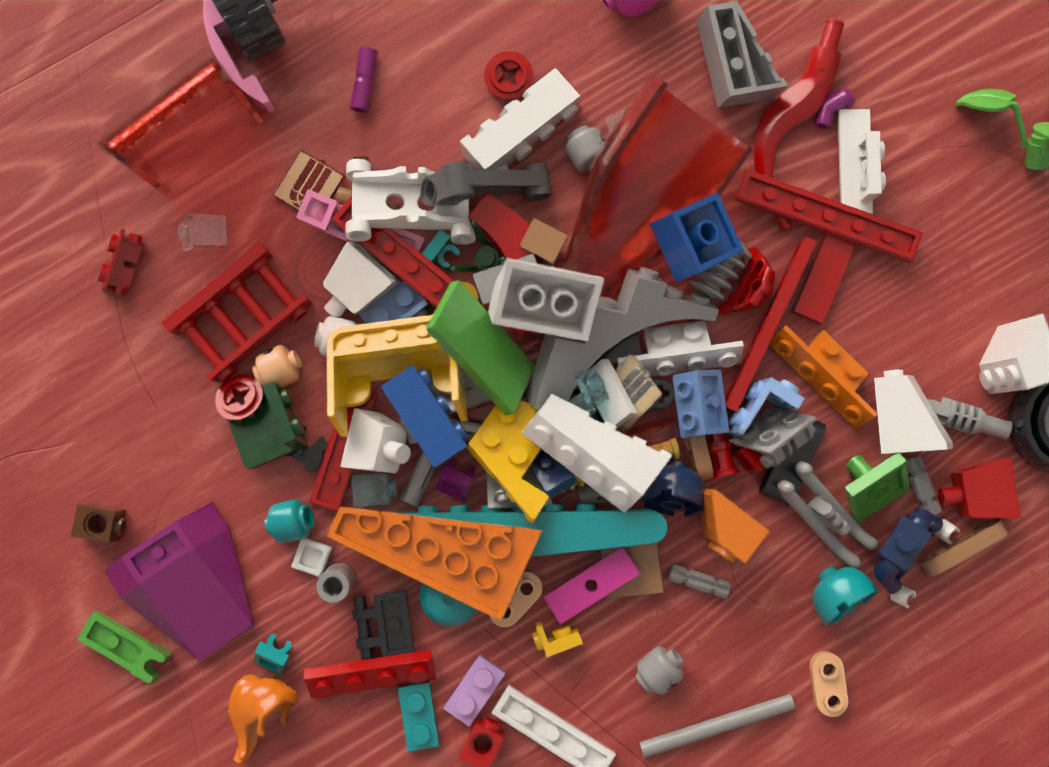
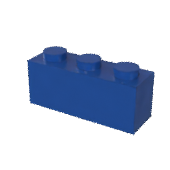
M414 365L383 384L381 388L433 467L437 468L467 448L464 441L469 436L459 422L454 425L451 423L446 415L451 409L441 395L437 398L434 397L428 388L433 385V382L425 370L422 368L417 371Z

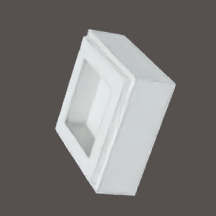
M309 538L302 539L291 567L320 577L325 571L333 547Z

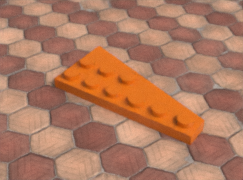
M340 507L327 537L501 621L543 530Z

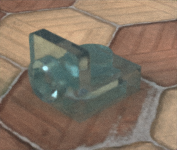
M390 473L351 476L354 507L392 504V497H397L396 478H391Z

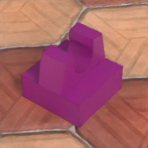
M452 458L444 466L436 489L464 502L474 479L475 468L469 466L465 473L456 470L458 460Z

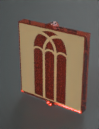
M300 150L273 196L291 206L294 212H298L308 189L332 199L344 180L345 175L328 166L324 159L318 160Z

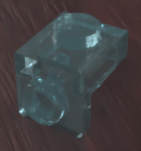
M595 370L578 372L574 375L581 393L568 401L589 412V417L597 412L595 407L610 398L605 389L603 379Z

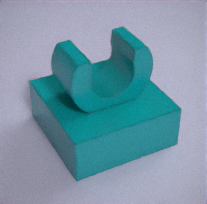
M441 229L422 253L434 265L439 262L440 266L446 270H449L451 266L448 262L444 261V255L451 252L459 257L461 254L456 246L451 245V237Z
M271 634L267 644L259 643L254 652L253 663L282 676L288 665L291 642L287 641L284 648L276 649L273 646L276 634Z

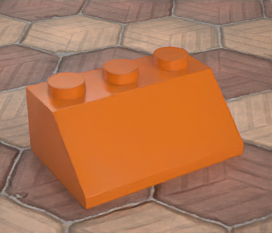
M705 488L703 493L704 512L700 516L703 537L710 541L707 547L731 563H734L736 559L746 563L770 531L717 490Z

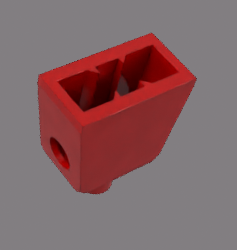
M993 458L955 471L951 475L953 487L938 489L940 505L942 507L956 505L958 515L961 517L1021 518L1011 458Z

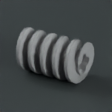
M740 240L744 251L694 275L696 281H688L687 285L696 293L710 297V300L714 298L724 300L725 296L720 292V289L731 290L732 286L727 281V278L738 279L739 276L733 270L734 267L744 269L746 266L740 258L746 257L751 259L752 254Z

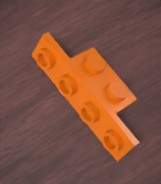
M787 325L772 337L769 346L855 429L875 418L877 412L855 392L869 373L825 330L816 335L808 346Z

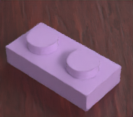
M479 654L443 709L467 726H470L504 677L506 671Z

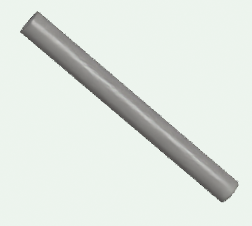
M787 694L639 742L644 758L795 710L794 701L791 695Z

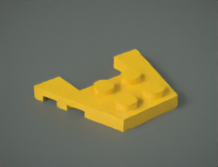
M520 401L514 414L505 415L496 405L468 443L467 449L492 479L495 478L505 489L509 499L513 503L516 502L524 512L525 518L533 524L550 496L522 479L542 450L524 436L522 432L539 409H534L530 403Z

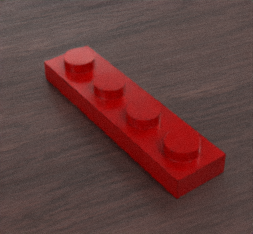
M431 650L304 669V681L311 699L327 698L345 693H359L378 688H391L403 684L423 683L437 679Z

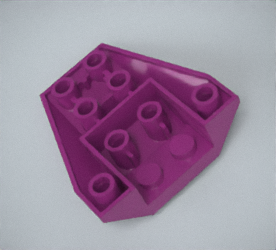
M213 502L172 523L122 556L104 572L123 601L198 661H201L254 625L231 531Z

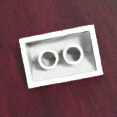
M506 259L495 281L488 313L493 324L588 341L604 278Z
M1044 314L997 327L979 364L981 370L979 373L980 382L988 390L989 394L1025 390L1049 382V328Z

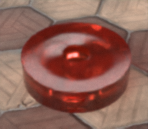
M665 418L637 425L627 433L628 437L633 439L634 436H637L647 441L646 446H652L677 437L680 431L676 419Z

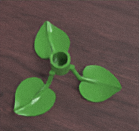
M981 89L964 95L956 102L955 107L963 105L988 112L1003 111L1011 108L1014 111L1021 137L1020 147L1026 149L1025 167L1033 170L1049 168V122L1035 124L1033 126L1034 133L1030 139H1027L1019 104L1015 102L1016 95L1014 93L1000 89Z

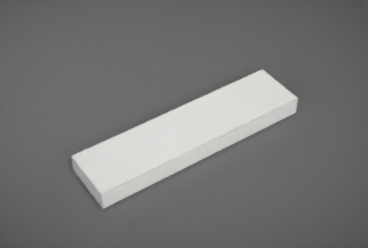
M509 684L492 710L493 715L575 767H609L616 756L613 750Z

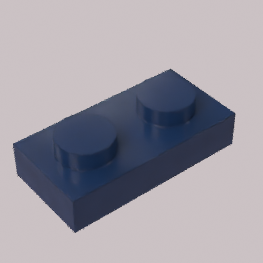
M543 449L530 466V470L546 494L550 496V499L578 483L575 475Z

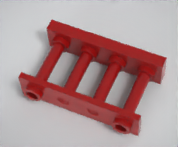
M257 242L161 322L170 333L175 335L186 334L212 364L214 369L206 375L210 381L219 382L221 380L225 382L237 372L235 367L291 320L296 322L303 318L309 312L307 307L312 304V301L304 294L296 299L268 266V260L273 255L260 242ZM253 273L259 274L287 307L273 320L244 286V280ZM229 293L231 295L235 294L263 327L249 340L220 306V300ZM205 313L207 315L211 314L238 346V349L225 360L196 327V320Z

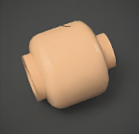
M277 345L256 356L255 365L252 366V370L260 386L274 381L283 388L299 379L298 368L302 367V362L295 350L289 351L285 346Z

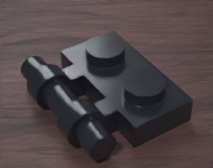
M406 589L375 594V607H367L365 595L353 597L355 610H352V617L357 623L358 638H356V647L360 649L361 660L373 659V647L381 646L382 657L415 652ZM370 618H377L379 635L371 636Z

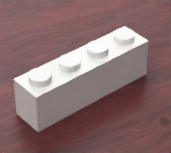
M553 394L535 413L522 432L524 436L624 513L645 493L672 456V454L662 449L658 452L646 446L647 441L637 436H634L632 439L616 431L617 426L607 421L601 423L590 418L589 412Z

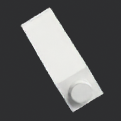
M903 370L883 371L884 377L874 378L881 454L953 449L952 440L914 376L903 375Z

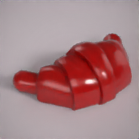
M751 247L748 250L752 254V258L748 261L749 266L739 281L737 289L733 295L729 296V301L718 306L721 315H727L732 312H745L752 308L758 309L766 299L771 297L775 272L757 247Z

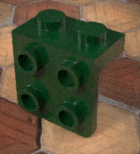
M274 381L262 386L266 397L262 398V408L256 409L254 418L246 417L242 423L236 420L229 422L243 464L250 470L306 447L302 437L305 434L300 419L294 416L291 406H294L293 399L287 388L282 389Z

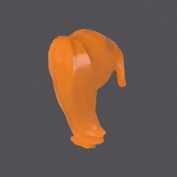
M253 674L244 675L238 679L231 690L228 713L237 736L238 744L233 758L234 762L243 766L251 757L256 747L258 736L263 737L265 735L264 725L266 719L275 712L281 711L280 723L283 726H287L288 710L298 700L295 689H292L278 679L269 677L260 679Z

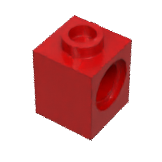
M477 717L459 751L458 759L473 767H490L505 739V731L501 729L502 725L489 717H485L484 720ZM480 735H486L492 740V744L488 748H480L475 744L474 740Z

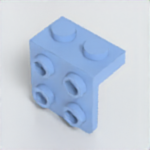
M771 377L759 380L757 383L753 382L744 396L747 399L745 405L733 413L728 420V424L731 426L728 433L732 436H742L765 399L779 408L796 410L799 409L805 398L798 394L800 390L798 387L786 380L778 382Z

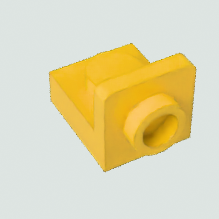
M542 621L535 623L537 631L532 633L538 651L544 649L547 657L583 644L577 627L571 629L570 625L558 628L552 632L553 637L548 638Z

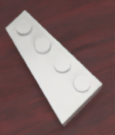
M556 68L528 88L523 94L524 100L522 102L514 100L507 104L497 121L489 118L482 123L475 138L472 139L468 134L460 140L463 158L474 169L509 170L507 166L514 160L521 161L532 151L531 146L539 139L545 141L556 130L554 126L562 119L568 121L578 112L579 108L577 106L579 105L580 95Z

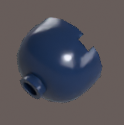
M671 461L663 467L642 495L641 502H644V507L647 509L656 510L663 515L674 516L673 510L685 511L684 517L697 516L704 512L703 493L705 485L702 478L694 470L688 468L686 463Z

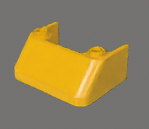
M433 315L340 327L330 333L327 339V416L341 437L348 436L347 407L360 406L370 398L371 382L392 379L412 365H414L417 371L423 368L427 374H432V381L437 391L442 394H452V401L461 422L468 421L464 371L425 330Z

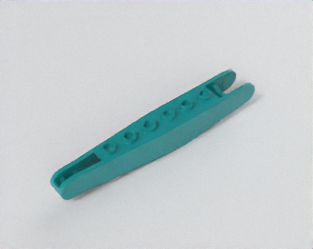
M563 504L546 505L533 524L525 518L524 512L520 507L513 508V510L500 511V508L488 509V505H481V511H469V505H451L450 511H437V506H418V512H394L543 530L532 556L652 544L662 540L667 532L666 520L656 510L628 509L624 513L620 509H595V504H576V510H564Z

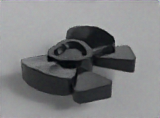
M303 426L304 432L306 433L307 427ZM323 436L310 448L305 444L306 447L283 457H293L303 463L309 473L314 472L322 463L324 456L322 451H326L327 448Z

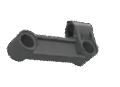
M452 162L443 165L441 169L425 177L420 189L421 199L427 206H455L464 200L474 197V194H486L487 192L490 194H524L526 201H539L552 196L548 168L545 163L529 164L520 168V170L470 169L468 162Z

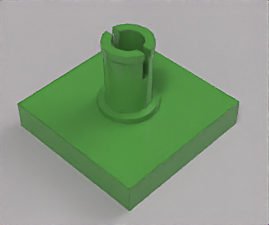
M899 452L875 468H872L862 455L853 457L846 465V469L856 478L855 481L845 487L850 516L858 524L910 491L907 461Z

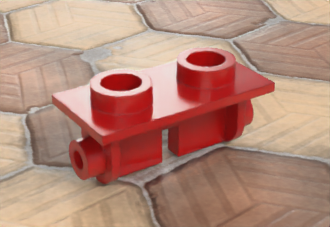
M121 229L119 235L112 234L107 249L108 252L112 253L109 265L103 263L98 277V281L103 282L102 290H106L107 285L113 286L111 292L123 296L125 291L130 289L135 271L123 266L124 262L128 261L137 264L144 245L141 242L142 236L130 233L129 238L124 237L125 229Z

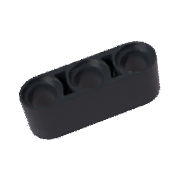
M817 420L813 422L812 425L815 428L813 438L802 445L797 451H793L789 457L785 456L786 459L776 467L767 469L759 488V494L787 507L790 506L779 493L777 486L780 481L786 480L794 485V491L798 493L803 481L797 475L795 467L799 462H806L811 465L824 436L826 424Z

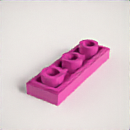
M621 547L543 598L559 623L562 624L638 576L641 571L626 548ZM588 580H595L598 585L597 589H591L588 586Z

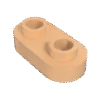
M524 571L508 606L511 610L510 615L503 617L501 621L490 616L493 623L500 627L514 625L541 596L542 582L540 578L533 572ZM527 582L532 585L533 590L529 594H524L521 591L520 587L523 583Z
M829 651L818 652L812 657L809 664L814 703L817 709L824 715L837 717L843 714L848 707L844 666L841 659ZM827 664H832L833 666L830 674H824L823 671L824 666ZM831 696L837 697V703L834 706L828 705V699Z

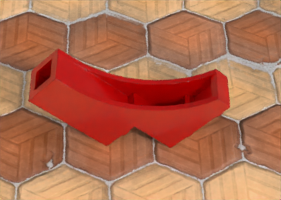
M487 192L468 216L470 222L472 220L477 222L482 233L494 243L506 259L516 260L531 255L532 253L520 247V243L530 224ZM534 255L535 260L538 264L542 260V258ZM510 327L511 332L520 339L525 333L530 336L534 332Z

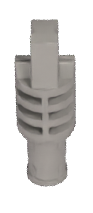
M942 397L941 402L927 399L941 424L945 427L971 435L981 432L1001 438V440H1007L1011 433V421L986 415L982 408Z

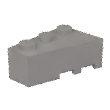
M733 1L709 5L705 8L696 22L717 108L776 98L788 87V84L784 78L780 79L771 64L773 61L771 56L761 48L755 38L757 33L738 2Z

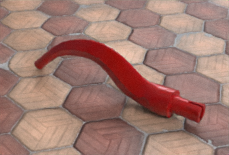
M827 19L819 46L811 49L803 76L796 84L773 101L764 112L759 121L754 142V166L756 173L773 178L775 152L784 134L794 126L813 116L822 107L832 88L841 60V53L837 51L844 22L837 19ZM774 215L781 231L793 226L790 220Z

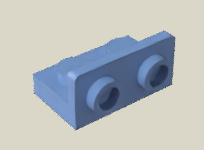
M402 280L359 313V315L366 324L428 316L427 310L431 308V305Z
M721 369L696 370L673 375L681 437L688 438L730 432Z

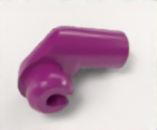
M838 89L826 97L822 107L819 109L815 126L822 129H830L834 112L841 108L850 109L854 105L855 96L850 90Z

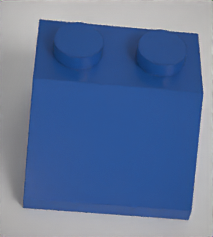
M718 192L650 224L676 282L699 274L744 251Z

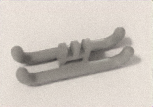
M799 462L795 467V471L816 497L807 505L794 491V485L786 480L779 482L777 486L779 493L843 562L853 568L859 567L861 563L860 558L848 550L829 528L840 535L849 532L858 542L870 550L878 547V541L860 527L812 473V466L806 462Z

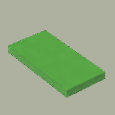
M459 280L451 282L425 330L505 415L514 414L533 374L535 365L499 325L492 323L489 313Z

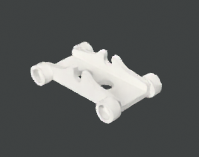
M352 159L346 163V177L352 181V220L346 222L345 236L347 239L357 242L369 240L371 238V228L451 230V241L459 245L475 242L476 235L470 225V219H468L469 199L455 206H435L431 211L419 208L417 202L421 199L420 189L422 181L425 177L435 173L434 171H430L425 167H418L417 173L410 174L406 172V167L404 166L391 170L371 171V163L364 159ZM391 196H397L403 200L404 206L399 210H393L386 205V200Z

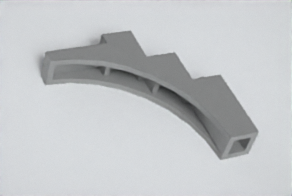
M640 267L639 271L628 269L618 300L615 301L607 297L599 298L588 341L545 334L526 398L534 409H540L551 394L568 402L572 392L586 371L603 353L622 339L646 327L672 320L700 319L715 321L719 309L710 303L711 298L706 295L693 292L692 296L682 294L683 291L677 288L667 286L658 277L659 273L645 267Z

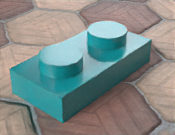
M430 681L398 686L407 751L439 747L440 740Z

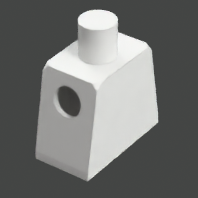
M349 241L344 245L323 282V286L333 295L324 306V309L331 316L340 318L347 308L352 313L359 314L396 286L400 280L356 241Z
M354 408L340 466L365 471L396 473L399 470L400 464L406 463L411 454L410 448L405 445L407 437L406 428L382 413Z

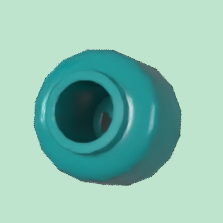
M292 499L272 505L264 524L267 533L272 535L273 539L278 543H289L305 539L314 527L315 519L309 505H306L299 499Z

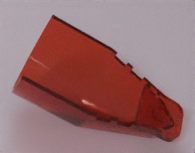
M652 75L649 76L594 157L566 253L567 262L562 268L563 270L603 277L604 281L600 297H607L613 300L616 299L621 291L628 269L639 271L640 267L650 268L648 264L663 253L650 224L718 192L720 196L753 150L750 146L729 135L666 90L668 84L665 81Z

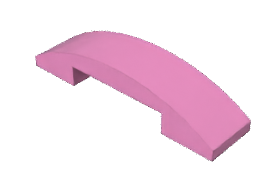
M203 0L205 30L218 62L237 88L247 98L268 112L274 111L273 104L256 76L253 74L246 79L243 78L221 37L230 33V30L213 1Z
M308 189L296 219L345 242L351 241L346 238L345 232L331 221L343 205ZM391 228L417 251H420L425 238L404 229Z

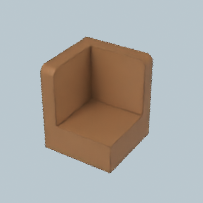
M534 218L520 243V247L542 258L541 263L553 267L567 241L568 235Z

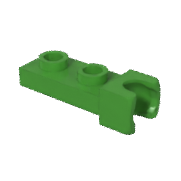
M98 610L92 613L77 639L128 669L132 675L149 684L156 682L160 677L159 671L155 670L152 666V659L164 662L172 657L170 650L156 642L152 643Z

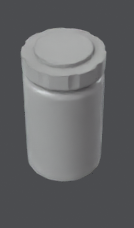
M334 563L328 567L317 581L319 596L329 603L343 600L355 583L353 569L345 563Z

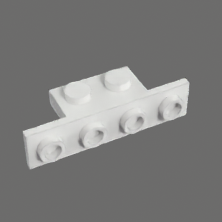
M839 109L840 203L873 214V200L882 194L886 184L885 173L881 172V160L884 158L885 145L883 141H880V131H871L870 109Z
M705 320L643 329V338L647 354L633 356L640 366L626 380H635L643 371L645 373L639 379L647 376H669L673 373L716 367H732L742 363L743 341L711 345ZM632 356L618 358V371Z

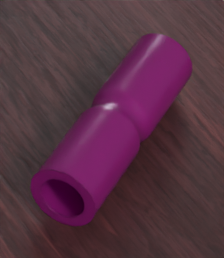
M360 47L355 73L356 80L354 81L350 104L351 110L361 113H367L369 109L372 91L371 81L374 78L378 54L377 50L370 47Z

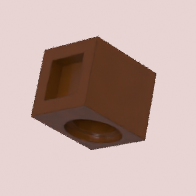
M89 503L78 504L71 536L106 543L119 541L120 537L124 535L127 526V519L124 518L125 510ZM100 515L107 522L106 529L103 532L97 527V519Z

